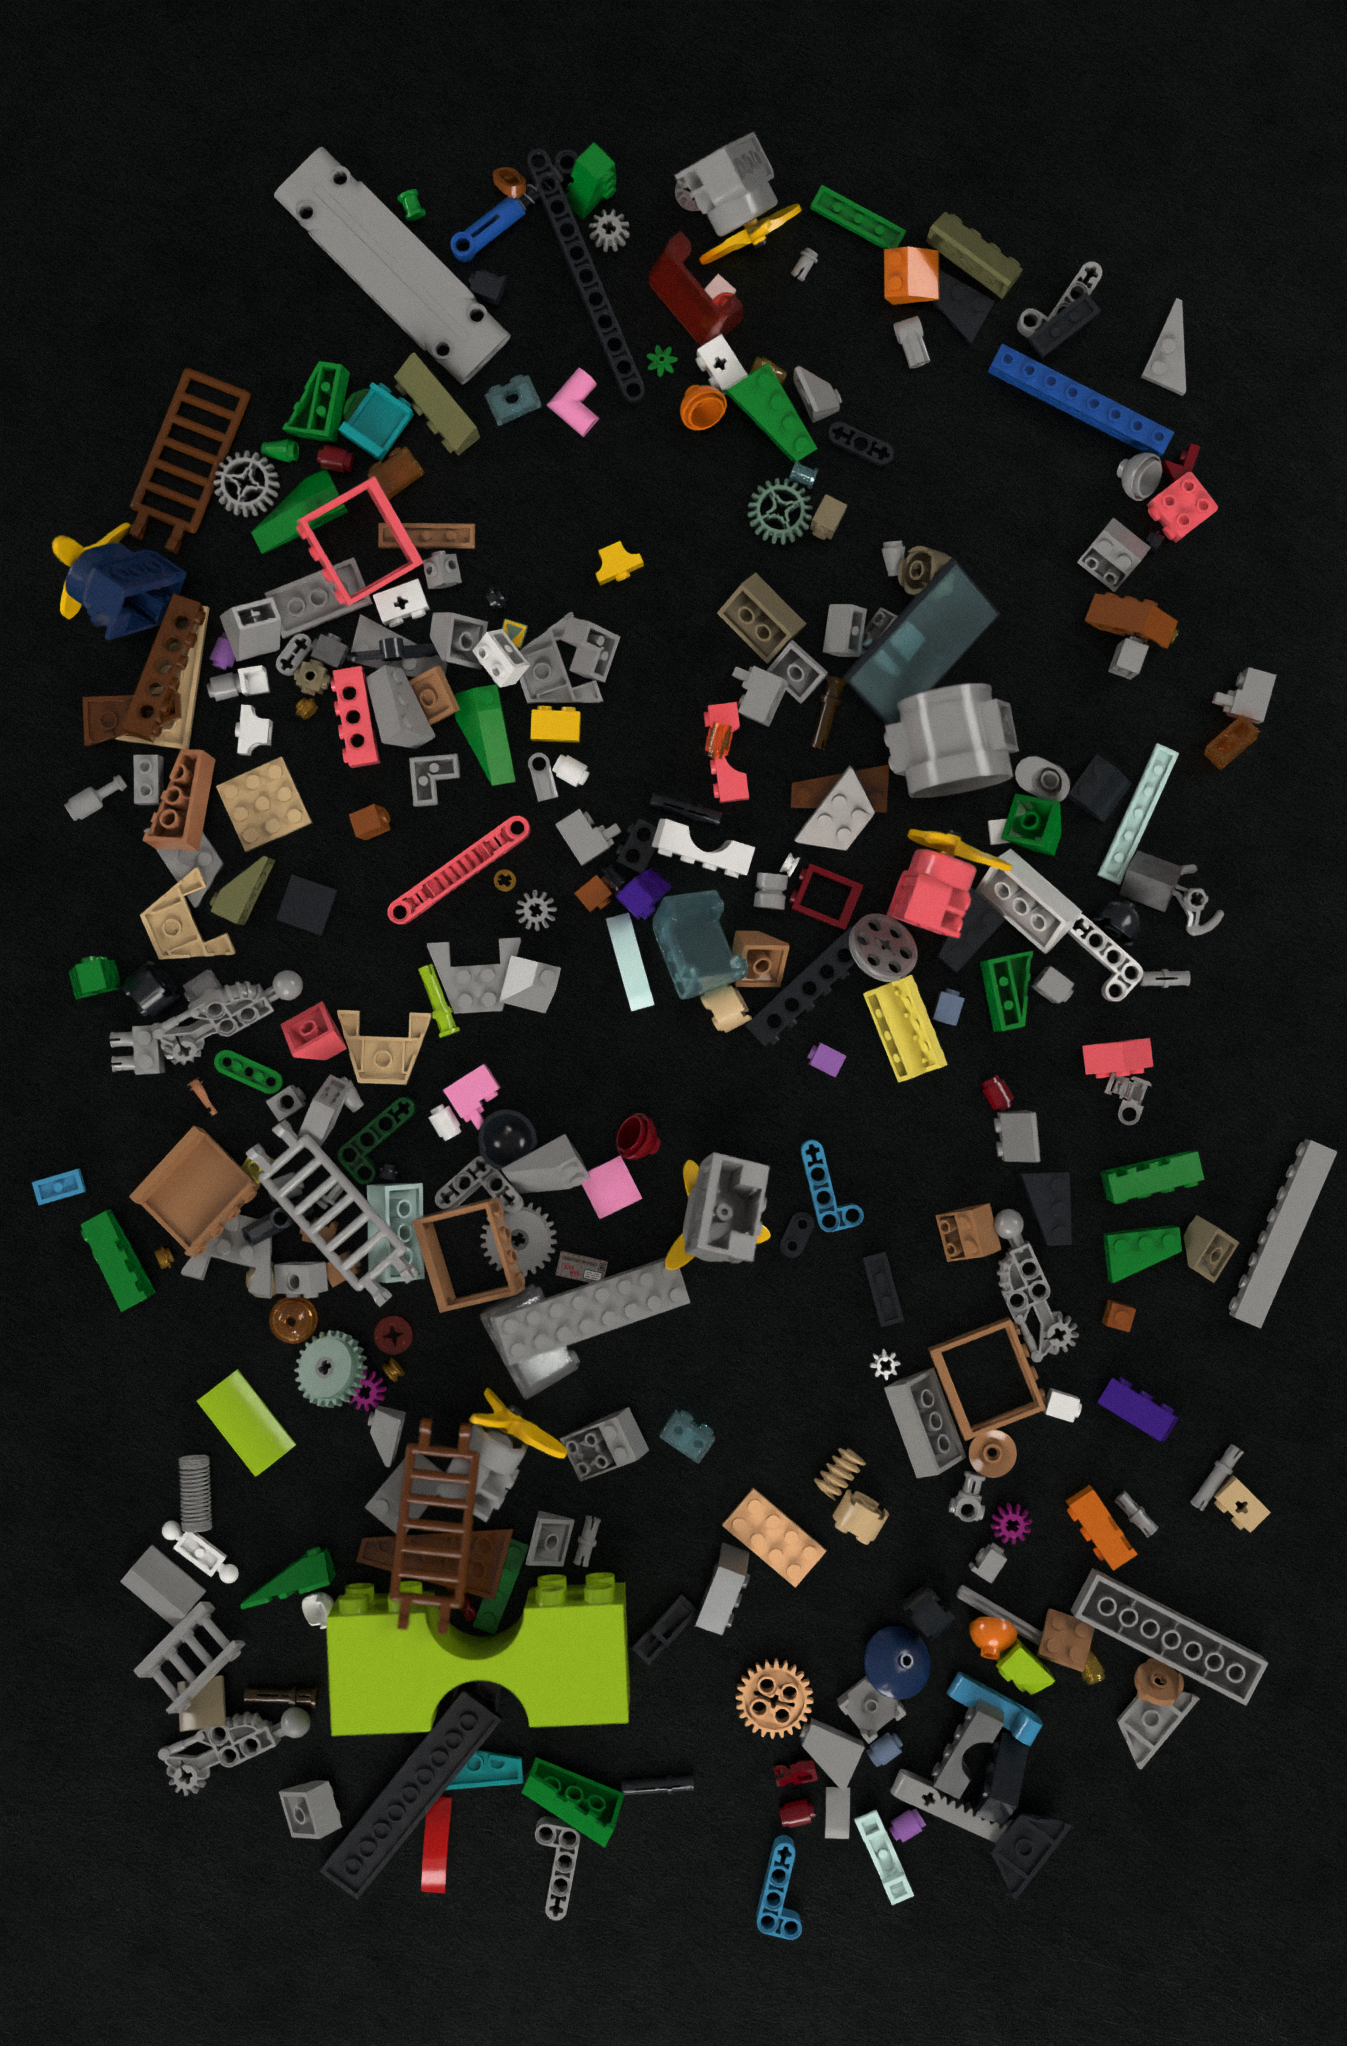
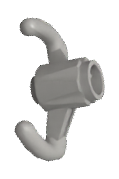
M1193 864L1181 866L1183 867L1181 875L1197 871V867ZM1176 884L1172 895L1176 896L1188 917L1186 931L1192 936L1205 934L1216 927L1224 916L1222 910H1217L1207 923L1198 925L1200 912L1208 902V896H1206L1202 888L1187 889ZM1192 896L1195 898L1194 904H1191L1190 902Z

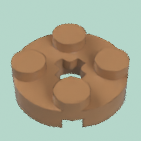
M1155 1658L1148 1659L1146 1663L1141 1664L1134 1676L1138 1697L1155 1705L1172 1706L1184 1688V1681L1180 1672L1177 1674L1172 1667ZM1156 1678H1159L1160 1682L1164 1685L1160 1686L1156 1684Z

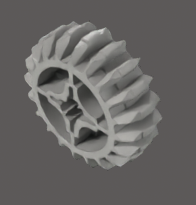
M249 451L244 452V458H242L239 452L235 453V460L227 456L226 459L229 464L226 466L221 462L220 467L223 469V472H215V475L221 478L214 481V485L220 487L215 490V494L221 496L219 499L221 504L227 503L225 509L230 511L234 508V514L237 516L241 513L242 509L244 517L249 516L250 510L254 516H258L257 509L260 508L263 512H266L267 509L264 504L267 502L272 506L274 502L270 499V496H278V493L272 490L280 487L278 482L273 481L279 477L276 472H272L275 467L273 464L267 465L268 459L266 457L259 460L260 455L256 452L252 458ZM249 466L245 468L242 474H233L237 469ZM256 468L263 472L265 486L255 481L257 475L255 473ZM248 479H249V481L251 482L252 485H251V486H246L245 489H244L243 485L240 484L239 482H241V483H243V482L247 483V482H248ZM229 482L238 487L237 500L230 496L228 490ZM251 494H261L255 500L245 502V500L247 501Z

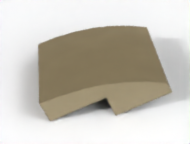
M214 1676L190 1701L191 1705L189 1708L179 1713L180 1732L227 1725L224 1676ZM188 1681L177 1683L180 1695L190 1685Z

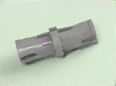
M1162 969L1161 971H1143V976L1139 982L1140 986H1161L1162 988L1179 985L1189 986L1191 977L1189 971H1168V969ZM1159 977H1174L1173 980H1156Z
M1126 1491L1114 1500L1127 1514V1519L1131 1523L1134 1522L1146 1537H1150V1535L1157 1531L1158 1526L1146 1515L1145 1509L1142 1506H1138Z
M586 1516L582 1535L577 1540L579 1546L573 1561L574 1564L580 1566L582 1560L583 1567H588L592 1548L596 1546V1533L601 1522L596 1517L593 1520L592 1516Z

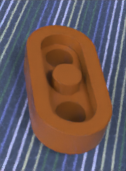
M504 167L493 171L494 184L505 195H508L509 198H519L527 191L526 179L516 169Z

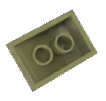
M263 856L224 886L219 893L216 892L210 902V905L213 906L211 912L236 924L245 925L276 860Z

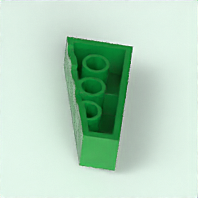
M1195 1150L1100 1171L1106 1199L1114 1204L1124 1203L1128 1199L1136 1197L1137 1199L1152 1196L1151 1193L1159 1191L1161 1193L1171 1192L1175 1190L1174 1187L1184 1185V1188L1197 1186L1198 1181L1204 1180L1199 1154Z

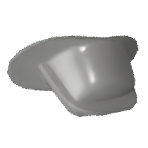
M1030 756L1022 759L1016 767L1015 776L1019 786L1036 797L1060 802L1068 795L1070 780L1064 769L1059 765L1037 756Z

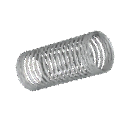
M190 1455L179 1458V1468L182 1469L179 1471L181 1473L179 1481L182 1482L179 1485L183 1486L180 1488L182 1490L180 1498L183 1499L180 1501L182 1503L180 1505L182 1507L180 1515L184 1516L181 1518L183 1520L181 1522V1530L184 1532H202L212 1528V1518L210 1517L212 1515L210 1513L212 1511L210 1509L211 1497L209 1496L211 1494V1488L209 1487L211 1480L209 1479L210 1467L208 1466L210 1464V1457L206 1455Z

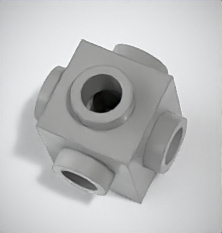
M437 551L431 553L432 557L423 560L428 589L449 588L462 582L456 554H446L445 551Z

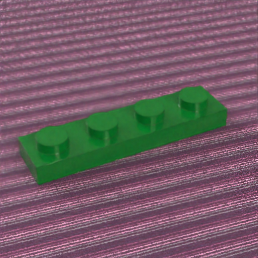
M821 185L810 206L811 210L883 249L898 248L906 234V230L823 185Z
M512 1537L496 1599L483 1598L473 1627L494 1635L496 1634L530 1543Z

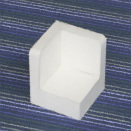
M259 665L238 669L241 691L245 696L270 693L265 667Z

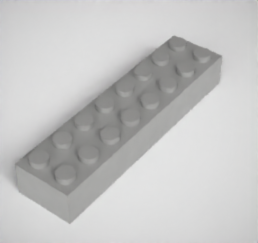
M665 1257L490 1317L504 1364L512 1365L690 1303L680 1268L676 1270L666 1269Z
M1092 1568L1071 1608L1074 1617L1244 1705H1247L1268 1665V1662L1262 1655Z

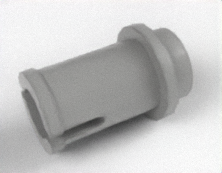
M809 248L800 252L801 257L793 271H791V274L794 277L798 276L797 279L801 281L805 280L813 263L818 261L816 259L818 254Z

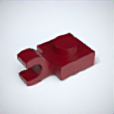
M813 1760L799 1761L796 1764L790 1765L791 1769L784 1765L774 1767L775 1775L784 1774L783 1777L776 1778L777 1786H785L791 1782L799 1785L818 1780Z

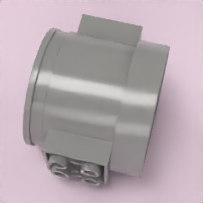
M976 683L935 689L913 695L897 704L901 716L900 722L885 726L884 740L891 754L888 759L889 766L894 771V774L906 776L909 797L931 798L964 793L993 786L1013 777L1009 753L1018 752L1019 749L1010 703L1002 700L992 699L991 685Z

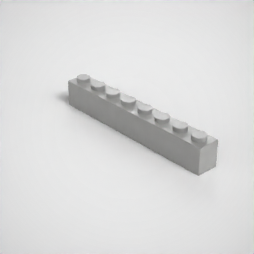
M1305 1139L1304 1143L1301 1142L1296 1150L1298 1157L1295 1164H1291L1287 1171L1286 1177L1288 1180L1285 1187L1282 1186L1278 1191L1277 1200L1279 1201L1275 1209L1272 1208L1267 1217L1269 1224L1266 1231L1263 1230L1259 1235L1257 1242L1259 1247L1256 1253L1253 1252L1249 1258L1248 1266L1250 1268L1247 1274H1244L1240 1279L1238 1285L1240 1291L1237 1297L1234 1296L1230 1302L1229 1310H1231V1316L1258 1328L1262 1327L1337 1151Z

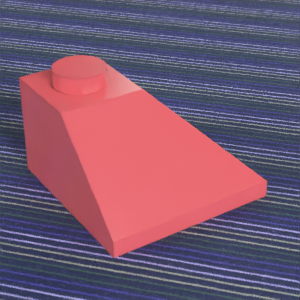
M322 1001L280 1024L294 1058L327 1060L347 1049L340 1031Z

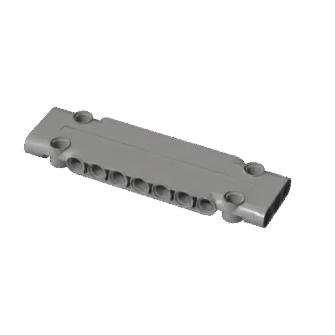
M324 147L314 151L276 190L274 197L299 221L302 227L309 231L308 233L314 241L423 350H427L461 385L468 382L509 340L511 335L487 312L483 305L476 301L477 299L472 292L361 181L357 182L351 176L348 169L343 167ZM339 177L347 178L344 184H336V180ZM305 211L313 212L309 219L302 218V214ZM475 313H482L484 315L483 319L479 322H474L471 320V317ZM448 347L450 351L446 356H440L437 354L439 348Z

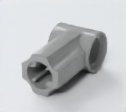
M915 316L894 323L895 334L899 344L903 346L909 368H918L929 363L930 359L924 344V334L919 317Z
M542 753L533 754L529 758L528 767L531 771L538 802L559 797L549 758ZM538 757H542L546 761V767L542 771H537L533 767V762Z

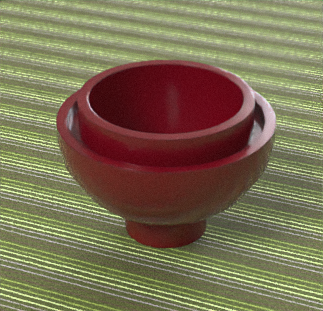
M636 1113L627 1118L621 1125L616 1138L619 1155L629 1160L641 1159L648 1154L656 1153L661 1143L653 1120L643 1113Z

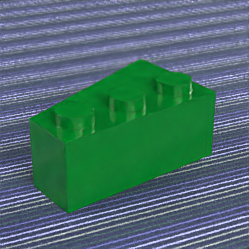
M319 361L304 387L306 390L299 403L296 402L293 414L282 429L290 436L337 443L350 372L341 364Z
M1033 951L980 961L994 1032L1025 1027L1028 1003L1027 990L1028 981H1030L1031 976L1029 972Z
M91 956L83 958L82 964L75 965L69 971L76 1000L122 988L115 960H107V957Z
M1176 1225L1103 1233L1108 1281L1111 1283L1122 1280L1182 1251L1180 1228Z

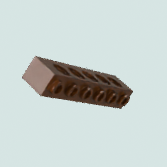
M176 594L172 595L122 725V729L126 734L154 743L156 737L161 735L163 729L162 720L164 715L169 713L172 705L170 699L173 692L176 693L180 685V673L188 665V652L190 647L193 648L196 644V631L198 626H202L205 620L206 612H204L205 610L200 602ZM181 621H188V625L185 628H177ZM180 643L177 650L169 651L171 644ZM164 665H171L169 672L160 673ZM156 687L163 688L161 694L157 696L152 695V691ZM146 710H154L150 718H143Z

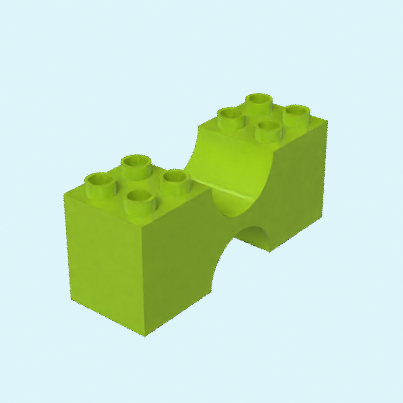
M606 1572L586 1575V1584L567 1585L566 1576L564 1575L540 1576L537 1578L538 1586L529 1588L524 1612L518 1621L507 1630L491 1636L466 1634L453 1627L450 1623L447 1635L437 1634L440 1612L438 1606L411 1603L408 1629H397L401 1602L392 1601L389 1598V1593H374V1584L355 1583L345 1586V1595L338 1596L326 1617L332 1736L429 1732L432 1729L441 1698L455 1686L473 1680L496 1682L512 1691L522 1702L526 1710L529 1727L628 1723L630 1682L625 1582L615 1583L614 1574ZM420 1581L401 1582L400 1592L435 1596V1591H422V1582Z

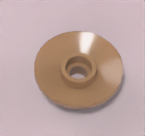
M994 1429L974 1437L969 1446L971 1465L979 1474L986 1477L995 1478L1005 1475L1012 1469L1017 1458L1014 1441L1008 1434L1000 1430ZM995 1448V1455L989 1456L987 1454L988 1449Z

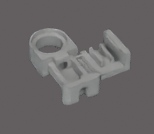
M1112 1072L1105 1093L1112 1095L1113 1092L1120 1095V1099H1127V1101L1123 1099L1118 1117L1123 1124L1134 1125L1139 1121L1144 1109L1141 1103L1147 1087H1152L1150 1082L1137 1077H1132L1131 1080H1134V1082H1130L1129 1078L1123 1076L1116 1077L1115 1073ZM1114 1080H1116V1082H1115V1084H1114V1087H1113V1090L1110 1091L1111 1088H1112V1085H1113ZM1128 1107L1135 1109L1137 1114L1136 1118L1130 1122L1125 1121L1122 1116L1124 1109Z

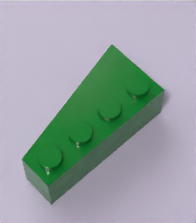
M769 364L761 365L723 389L791 461L797 462L818 449Z
M111 1209L80 1224L82 1227L81 1234L87 1243L89 1242L92 1254L97 1263H99L121 1312L156 1293Z
M537 1757L532 1764L522 1790V1794L604 1848L614 1831L624 1798V1793Z

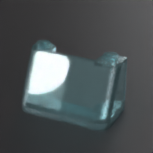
M716 890L664 897L653 918L655 936L681 999L694 998L743 979L748 972L746 959H743L741 955H732L719 923L721 913L724 911V903L719 898Z

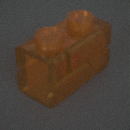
M406 446L403 449L397 447L389 453L388 456L390 458L384 463L379 461L369 469L368 478L370 479L375 476L388 500L425 474Z
M1241 715L1206 746L1204 754L1219 770H1222L1257 739L1259 731L1245 716Z

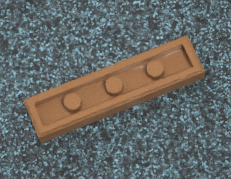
M379 523L378 547L400 549L387 524ZM402 523L416 549H475V524Z

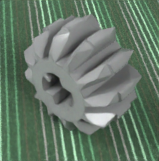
M603 209L601 211L602 218L594 215L595 223H590L589 229L593 231L590 233V239L596 240L595 247L597 248L604 244V252L608 251L609 246H612L613 251L616 252L617 243L625 246L626 243L623 238H629L630 232L626 230L629 228V222H623V214L615 217L616 211L614 209L611 210L610 215H607ZM608 227L613 228L611 234H606V230L608 231Z
M533 890V899L525 893L524 897L527 902L524 903L518 900L517 903L524 906V909L516 910V914L525 915L519 919L520 923L525 922L527 919L529 920L526 924V929H530L534 922L535 930L540 931V922H542L545 928H548L549 924L545 919L555 920L554 916L548 914L549 912H556L557 908H548V905L552 904L554 899L550 898L544 902L547 896L546 892H543L539 899L537 890ZM536 904H540V910L543 911L541 916L537 914V917H533V912L530 908L532 905L536 907Z

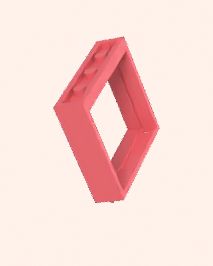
M375 476L297 520L298 526H296L299 535L303 540H308L311 546L308 548L311 556L315 561H320L324 568L321 570L322 575L328 583L332 582L336 589L333 593L340 604L344 603L345 606L352 605L424 563ZM367 489L408 562L349 596L308 523Z

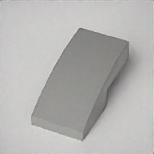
M826 1787L825 1838L849 1839L850 1788H846V1791H843L839 1787Z

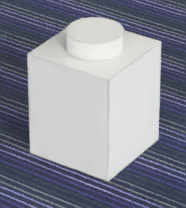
M1049 1388L1046 1397L1047 1401L1044 1403L1046 1410H1043V1412L1073 1423L1075 1417H1079L1082 1409V1404L1079 1403L1080 1399L1075 1395Z

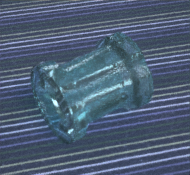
M797 461L789 481H797L807 485V488L811 490L819 469L815 468L813 470L800 465V462Z

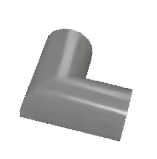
M458 754L409 758L413 806L438 805L436 780L460 778Z

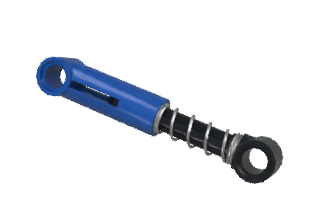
M569 149L560 151L552 163L560 183L562 181L574 180L571 174L578 156ZM566 161L574 164L571 169L561 167ZM545 181L541 185L545 191L552 190L554 186L551 181ZM534 183L527 184V191L521 197L505 198L465 231L456 233L450 242L454 257L460 262L471 261L479 250L526 214V207L531 203L535 204V200L539 198ZM461 243L470 245L469 249L463 252L457 248Z

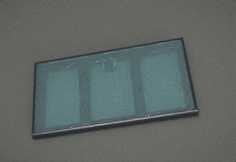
M951 558L842 678L886 726L899 723L901 716L897 704L913 695L931 691L999 617L1000 612L954 558Z

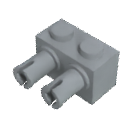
M152 1025L133 1026L131 1032L110 1033V1039L120 1038V1041H110L112 1048L133 1046L134 1048L132 1056H112L111 1063H122L121 1065H112L113 1072L134 1070L135 1075L165 1073L164 1050L160 1046V1039L153 1037Z

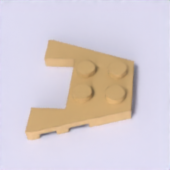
M199 866L195 867L140 915L159 959L233 955L236 953L228 933L208 941L203 940L184 897L207 887Z
M337 1010L358 1083L406 1085L431 1021L432 1013H410L409 1037L405 1038L360 1036V1011Z

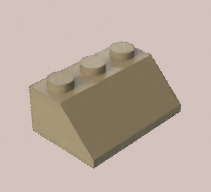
M754 573L744 581L717 612L767 664L806 625L757 573Z

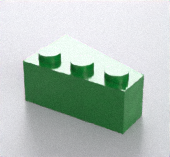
M593 143L576 160L571 174L574 182L573 184L570 182L567 185L569 192L565 194L570 208L582 220L604 198L608 200L615 193V187L617 186L615 163Z

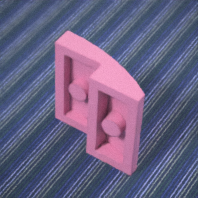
M621 1156L589 1170L588 1173L591 1178L582 1183L599 1219L642 1199Z

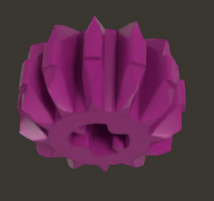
M363 1370V1375L366 1376V1379H361L360 1383L365 1385V1388L369 1386L371 1391L369 1395L367 1393L364 1395L361 1392L363 1386L362 1388L357 1387L355 1390L357 1395L352 1396L349 1402L351 1404L356 1400L358 1402L355 1407L359 1410L362 1404H364L365 1411H369L370 1403L374 1408H377L379 1406L377 1400L384 1401L385 1396L379 1392L386 1391L387 1387L379 1386L384 1380L383 1377L377 1380L374 1379L377 1372L373 1371L370 1377H368L367 1370Z
M1009 1502L1006 1503V1510L998 1506L997 1509L1000 1515L992 1514L991 1517L996 1522L990 1524L992 1529H997L994 1532L995 1537L1002 1536L1001 1541L1003 1543H1006L1009 1537L1012 1544H1016V1537L1024 1541L1025 1537L1022 1533L1031 1532L1030 1528L1026 1526L1032 1523L1030 1518H1025L1028 1515V1511L1026 1509L1020 1511V1504H1016L1012 1510ZM1009 1519L1014 1521V1527H1011L1007 1524V1521Z

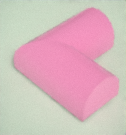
M578 368L547 404L551 410L582 437L599 420L592 411L582 404L597 384L590 375L581 368Z

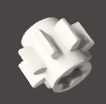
M882 1349L881 1355L873 1354L876 1360L875 1363L870 1364V1367L877 1368L874 1374L876 1377L883 1374L885 1379L888 1380L889 1374L897 1375L894 1369L895 1366L900 1365V1362L893 1361L896 1355L895 1352L888 1355L885 1349ZM889 1359L890 1367L888 1369L886 1367L881 1369L880 1361L886 1362Z

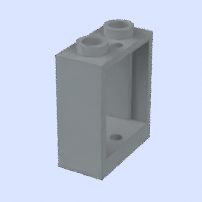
M330 1074L313 1098L298 1137L300 1138L304 1134H308L321 1147L334 1128L352 1085Z

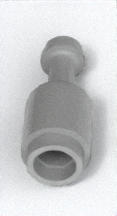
M121 775L114 776V781L99 790L88 787L68 799L69 802L65 804V808L72 819L76 821L79 818L81 820L103 807V798L118 789L124 791L127 785Z

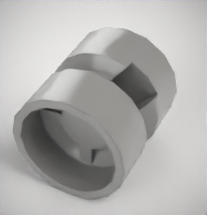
M757 873L756 887L759 888V891L755 893L754 907L784 910L786 896L782 894V891L787 889L788 876Z

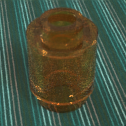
M713 722L712 728H709L704 751L709 752L708 757L722 760L723 756H728L733 735L731 732L732 726Z

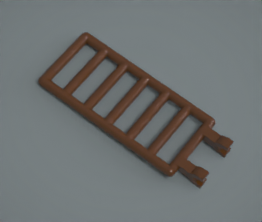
M191 368L184 369L130 503V508L138 512L137 518L129 532L133 538L142 541L149 518H154L174 526L165 548L177 555L185 531L192 534L197 532L215 488L214 481L219 478L215 475V472L222 470L220 463H225L251 398L249 391ZM190 380L198 381L240 398L235 411L186 393ZM181 402H186L231 420L226 434L177 415ZM173 423L222 442L217 456L168 437ZM167 446L212 464L213 467L209 477L206 478L159 459L163 447ZM155 468L203 486L204 489L200 499H194L151 482L150 480ZM146 490L194 508L195 512L191 522L142 504L141 502Z

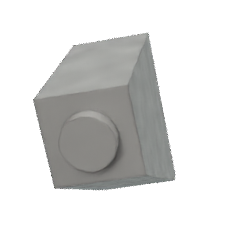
M810 1718L808 1724H803L799 1734L802 1746L841 1790L846 1791L865 1748L864 1743L856 1737Z

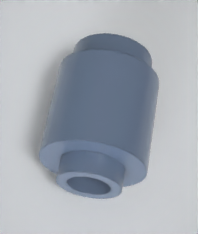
M887 1732L870 1745V1749L866 1752L873 1763L879 1767L881 1764H887L902 1753L900 1747L903 1746V1743L895 1733L891 1735Z

